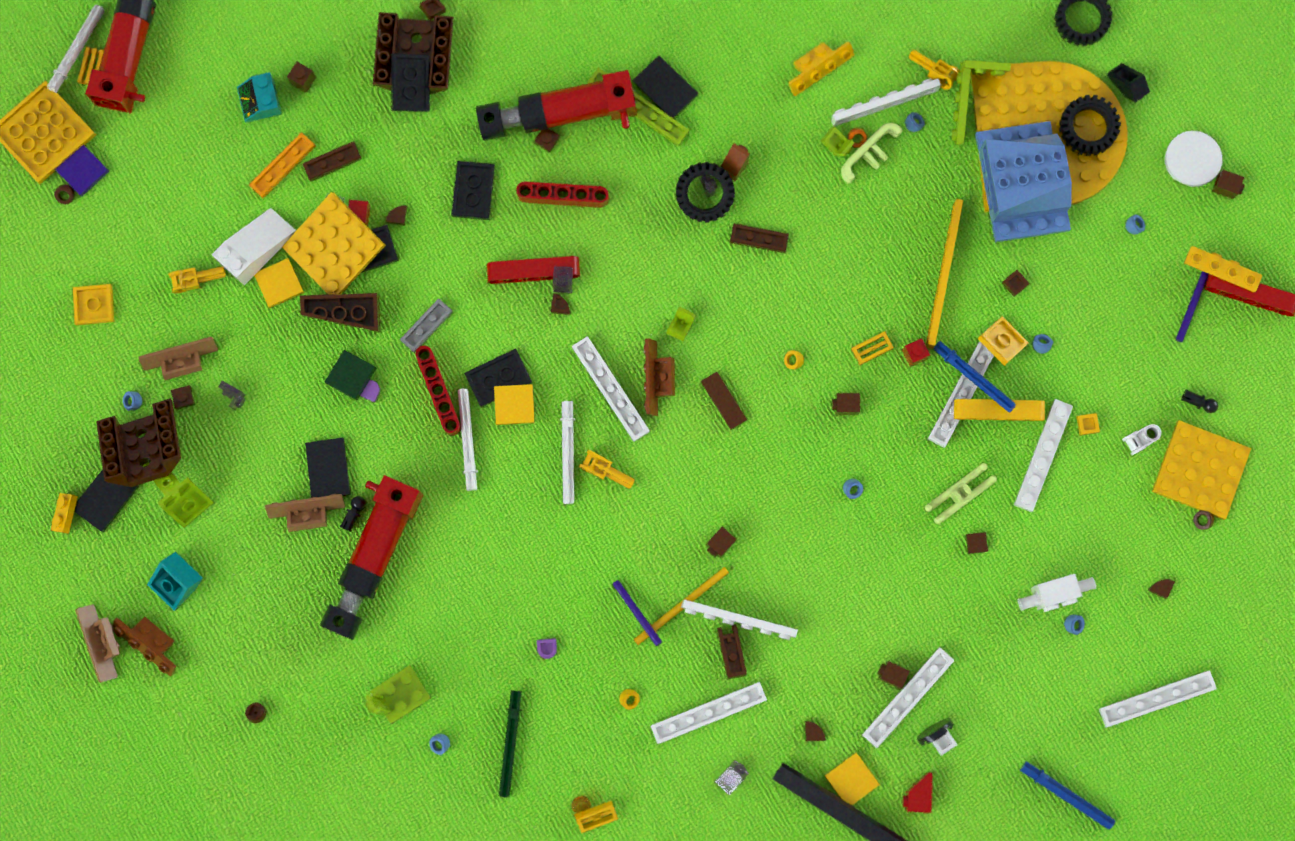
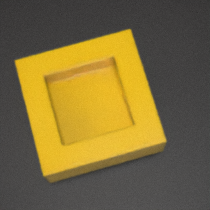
M1097 413L1076 417L1080 436L1100 432Z

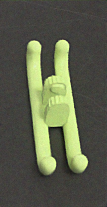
M886 123L881 126L844 163L841 170L844 181L849 184L855 179L851 167L861 157L874 169H878L880 165L868 150L870 149L881 160L886 161L888 159L887 155L875 143L885 134H891L895 138L899 137V134L902 133V128L895 123Z
M980 464L925 506V511L930 512L949 497L955 502L934 519L936 524H941L997 481L996 476L992 475L973 490L967 485L987 469V464Z

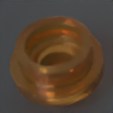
M578 796L573 799L571 808L574 813H579L590 809L591 802L586 796Z

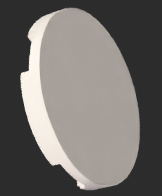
M1187 131L1176 136L1168 145L1165 154V166L1175 181L1177 180L1189 187H1199L1212 181L1219 173L1222 166V152L1217 142L1209 135L1199 131Z

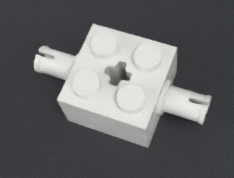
M1075 574L1031 587L1032 595L1017 599L1021 611L1035 606L1037 610L1050 611L1059 608L1058 604L1062 603V606H1067L1078 602L1077 598L1082 597V592L1096 589V583L1093 577L1077 581Z

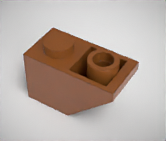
M734 143L720 166L729 173L734 182H736L748 165L750 155L748 149L743 145L739 144L738 146Z

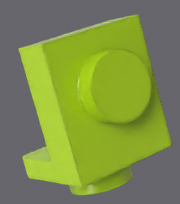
M831 127L821 140L835 156H846L852 150V145L855 143L853 140H848L836 127Z
M679 307L666 333L684 341L696 315L687 309Z

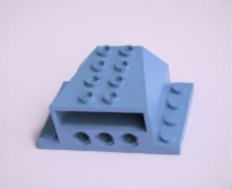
M1051 122L976 132L975 137L995 242L1069 232L1071 227L1067 211L1071 207L1072 182L1065 146L1059 135L1052 133Z

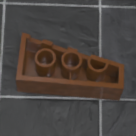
M377 293L300 296V313L304 317L381 333L380 299Z

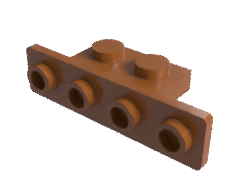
M648 338L645 339L644 371L646 373V382L644 383L646 401L644 407L646 414L658 416V397L675 396V362L673 357L657 358V341Z
M146 617L132 629L118 618L113 621V631L117 636L123 637L133 649L139 650L145 659L155 663L161 672L167 673L169 676L174 674L176 665L163 655L174 644V640Z

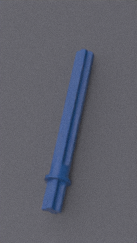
M941 341L934 346L933 349L945 359L944 362L954 366L1006 411L1011 412L1016 407L1011 399L961 359L955 350L949 349Z
M1027 761L1023 763L1020 771L1032 778L1034 783L1038 782L1105 828L1111 829L1115 823L1113 818L1045 774L1043 769L1039 770Z

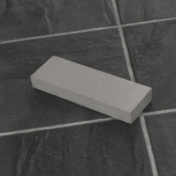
M438 298L403 335L400 341L415 353L417 348L422 346L453 313V310Z

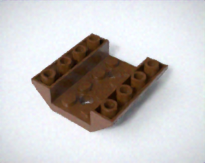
M379 12L373 85L391 91V54L429 55L430 94L448 90L454 17L435 16L434 21L399 19L398 13ZM420 35L422 39L420 42L414 43L412 37Z
M171 398L152 404L153 415L120 425L116 416L96 421L105 482L134 487L171 474L182 458ZM146 433L144 437L138 438L141 434ZM150 462L148 466L143 467L145 463Z

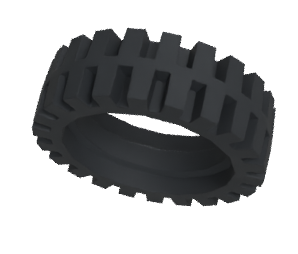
M1062 0L1055 14V26L1058 27V33H1062L1061 37L1063 39L1067 38V42H1075L1074 45L1077 46L1079 44H1082V46L1092 45L1098 42L1106 34L1112 22V11H1110V4L1107 5L1108 0ZM1086 1L1093 4L1099 10L1101 23L1094 32L1082 34L1074 31L1068 25L1066 11L1072 3Z

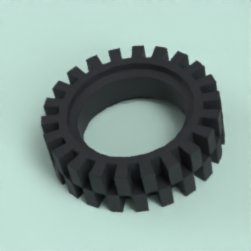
M1085 95L1084 98L1082 96L1078 97L1063 112L1059 125H1061L1059 132L1062 133V141L1066 140L1065 145L1072 147L1071 151L1077 150L1079 155L1086 153V156L1094 153L1095 156L1100 152H1105L1107 148L1109 149L1117 139L1121 122H1118L1120 116L1119 114L1116 115L1117 109L1115 107L1111 108L1112 103L1110 101L1108 103L1104 102L1105 98L1103 97L1101 99H1097V95H1093L1092 98H1090V95ZM1084 110L1098 112L1106 121L1107 128L1104 137L1096 141H1086L1080 138L1073 127L1075 115Z
M699 162L696 165L689 166L680 175L676 185V198L680 209H682L685 215H688L692 220L695 219L698 222L705 221L706 223L711 220L716 221L719 217L722 218L730 210L734 202L735 188L729 173L723 167L715 163ZM701 175L715 177L723 187V195L720 202L710 209L697 208L688 198L687 192L690 183Z

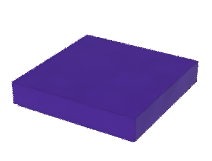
M84 145L55 169L81 197L109 172Z

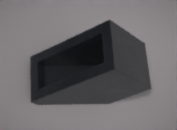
M1123 63L1107 73L1123 96L1135 103L1150 93L1145 75Z

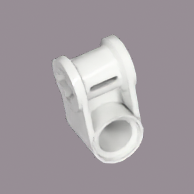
M1150 424L1126 436L1122 441L1127 443L1131 450L1130 454L1134 455L1157 441L1161 437V429L1155 424ZM1148 429L1154 431L1155 437L1153 439L1147 436Z

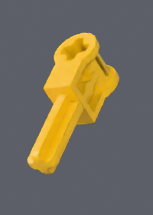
M916 50L910 53L909 59L929 71L927 77L932 80L939 79L941 88L948 90L953 86V82L957 81V74L960 70L956 66L949 65L941 59L935 63Z
M194 267L173 271L168 275L172 280V293L177 294L200 288L199 283L226 277L224 267L199 272Z
M587 450V456L583 464L579 465L582 470L602 480L607 477L628 489L632 487L635 481L634 478L611 467L613 462L591 450Z

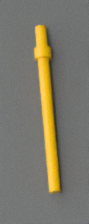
M723 567L683 600L693 602L729 573L728 570ZM682 601L656 622L650 623L656 633H658L657 630L684 609L681 608ZM644 630L633 640L639 645L649 636Z

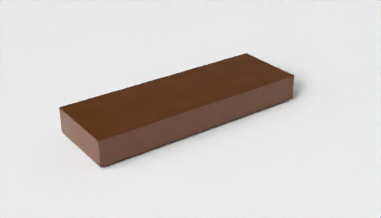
M353 141L302 164L310 182L362 160Z
M733 223L730 243L785 253L789 234Z
M718 372L701 381L702 386L730 430L747 421V418Z

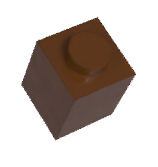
M296 62L287 78L291 85L307 93L316 76L313 70Z
M1222 170L1217 175L1212 192L1234 199L1243 192L1245 184H1242L1244 177Z
M837 393L835 399H832V410H835V415H859L860 393Z
M721 527L707 542V551L713 557L718 556L721 558L737 539L724 527Z
M887 661L886 664H881L877 674L880 675L879 680L900 690L903 688L910 671Z

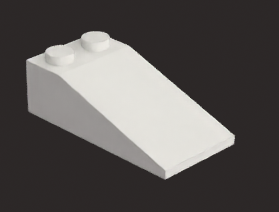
M270 208L224 241L212 256L239 282L245 285L282 248L296 230Z

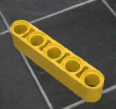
M954 399V419L1044 421L1045 401L1012 400L1016 407L1011 412H1008L993 399Z

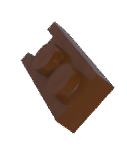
M732 625L733 633L722 634L721 627L717 628L727 679L747 676L736 625Z

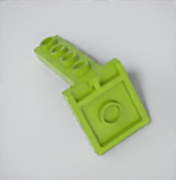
M974 60L960 62L961 72L957 74V84L960 85L959 91H956L955 103H958L957 110H954L953 114L956 128L952 129L951 140H954V145L964 143L971 71L975 75L991 72V76H1002L1010 71L1011 63Z
M150 462L145 463L143 467L148 466ZM171 472L169 476L153 480L164 494V497L157 503L183 528L213 504V501L188 477L180 482L174 473Z
M411 665L372 689L371 693L365 697L367 700L365 705L370 713L384 715L390 724H393L430 700L431 697Z

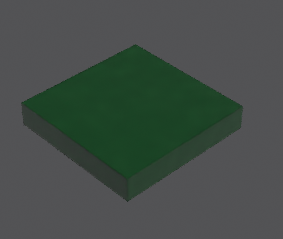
M344 350L325 383L358 400L377 368Z

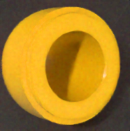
M790 350L784 357V363L789 369H799L804 363V357L801 352ZM792 355L796 356L794 365L789 363V358Z
M626 689L621 692L619 701L625 709L631 710L639 704L640 696L636 691ZM630 696H634V702L627 704V699Z

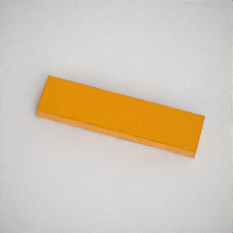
M301 132L249 186L264 199L316 145Z

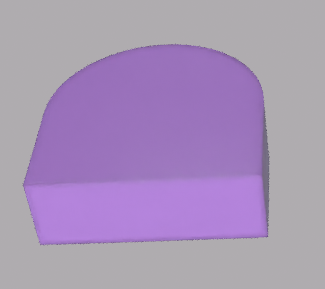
M369 380L360 396L375 403L380 394L379 385L375 381Z
M556 638L537 640V651L542 658L550 659L555 656L557 652Z

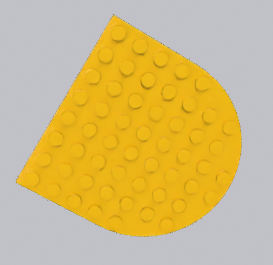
M1057 61L1011 64L1010 71L1002 76H991V72L975 75L971 71L976 132L1050 121L1052 133L1058 134L1061 139L1062 133L1059 132L1061 127L1059 122L1063 112L1073 100L1076 101L1081 96L1084 98L1085 95H1090V98L1093 95H1097V99L1103 97L1105 98L1104 102L1108 103L1110 101L1112 103L1111 108L1115 107L1117 109L1116 115L1119 114L1120 116L1118 122H1121L1117 139L1109 149L1107 148L1105 152H1100L1095 156L1094 153L1090 156H1086V153L1079 155V151L1075 150L1073 152L1070 145L1068 147L1065 145L1066 140L1062 142L1065 146L1072 182L1071 205L1078 204L1096 195L1112 180L1125 156L1128 138L1127 124L1118 99L1100 78L1076 65ZM1093 110L1080 111L1073 119L1074 130L1080 138L1086 141H1096L1104 137L1107 128L1106 121L1098 112ZM979 158L984 212H989Z

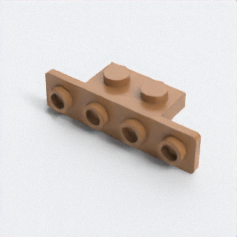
M208 337L148 353L138 358L145 371L161 367L163 378L168 380L201 371L200 356L218 351V347L214 338Z
M331 494L329 496L311 497L309 499L292 500L282 503L275 502L265 505L268 518L287 516L288 532L326 527V510L345 508L342 494Z
M93 604L77 608L75 612L98 682L101 683L117 678V672L112 659L120 653L119 644L115 641L112 624L109 622L108 617L99 620L95 605Z

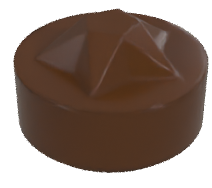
M252 703L246 709V718L251 723H260L266 717V709L260 703Z

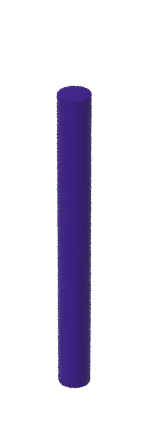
M1203 271L1175 339L1178 342H1183L1207 281L1209 274Z
M619 580L615 581L612 585L657 647L662 644L661 639Z

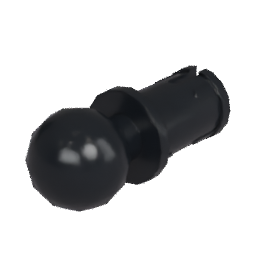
M1187 389L1184 391L1185 394L1182 395L1181 401L1197 406V409H1200L1202 406L1207 413L1217 411L1218 403L1216 400L1211 398L1205 400V395L1200 396Z
M356 496L351 500L352 509L346 510L348 512L339 527L349 532L352 531L357 518L361 516L358 512L366 506V501L363 497Z

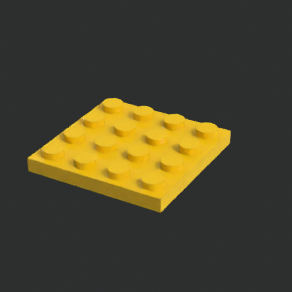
M46 80L0 119V143L39 184L56 171L55 169L82 145L85 146L96 136L95 132L58 93L48 89V82Z
M331 192L282 248L328 295L342 294L386 245L334 192Z
M1178 420L1152 492L1197 510L1208 511L1213 516L1225 520L1251 448Z

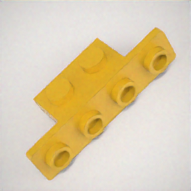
M822 42L793 62L795 68L801 74L789 81L792 94L797 96L854 56L851 43L846 42L833 51Z
M1194 246L1190 247L1184 261L1186 265L1251 292H1256L1262 278V274L1242 267L1240 263L1234 260H1225L1217 253H1209Z

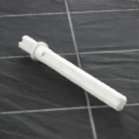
M97 4L94 5L57 70L53 71L54 75L47 85L50 91L57 93L63 81L67 80V74L104 13L103 7Z
M463 388L458 390L464 455L463 474H465L467 491L477 490L476 473H478V470H476L469 392L468 389Z
M563 401L562 418H560V421H562L563 503L573 504V421H575V418H573V401Z

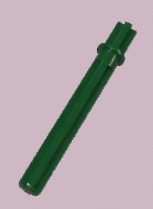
M512 690L509 708H506L508 710V720L499 796L505 798L510 796L520 711L522 712V709H520L522 692Z

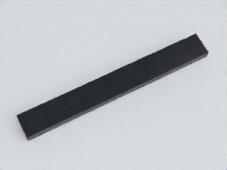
M784 762L772 778L869 841H907Z

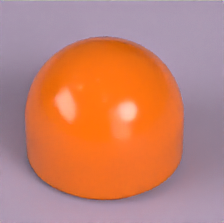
M853 128L848 133V140H852L856 134H861L862 140L852 145L855 148H859L867 141V135L863 129Z

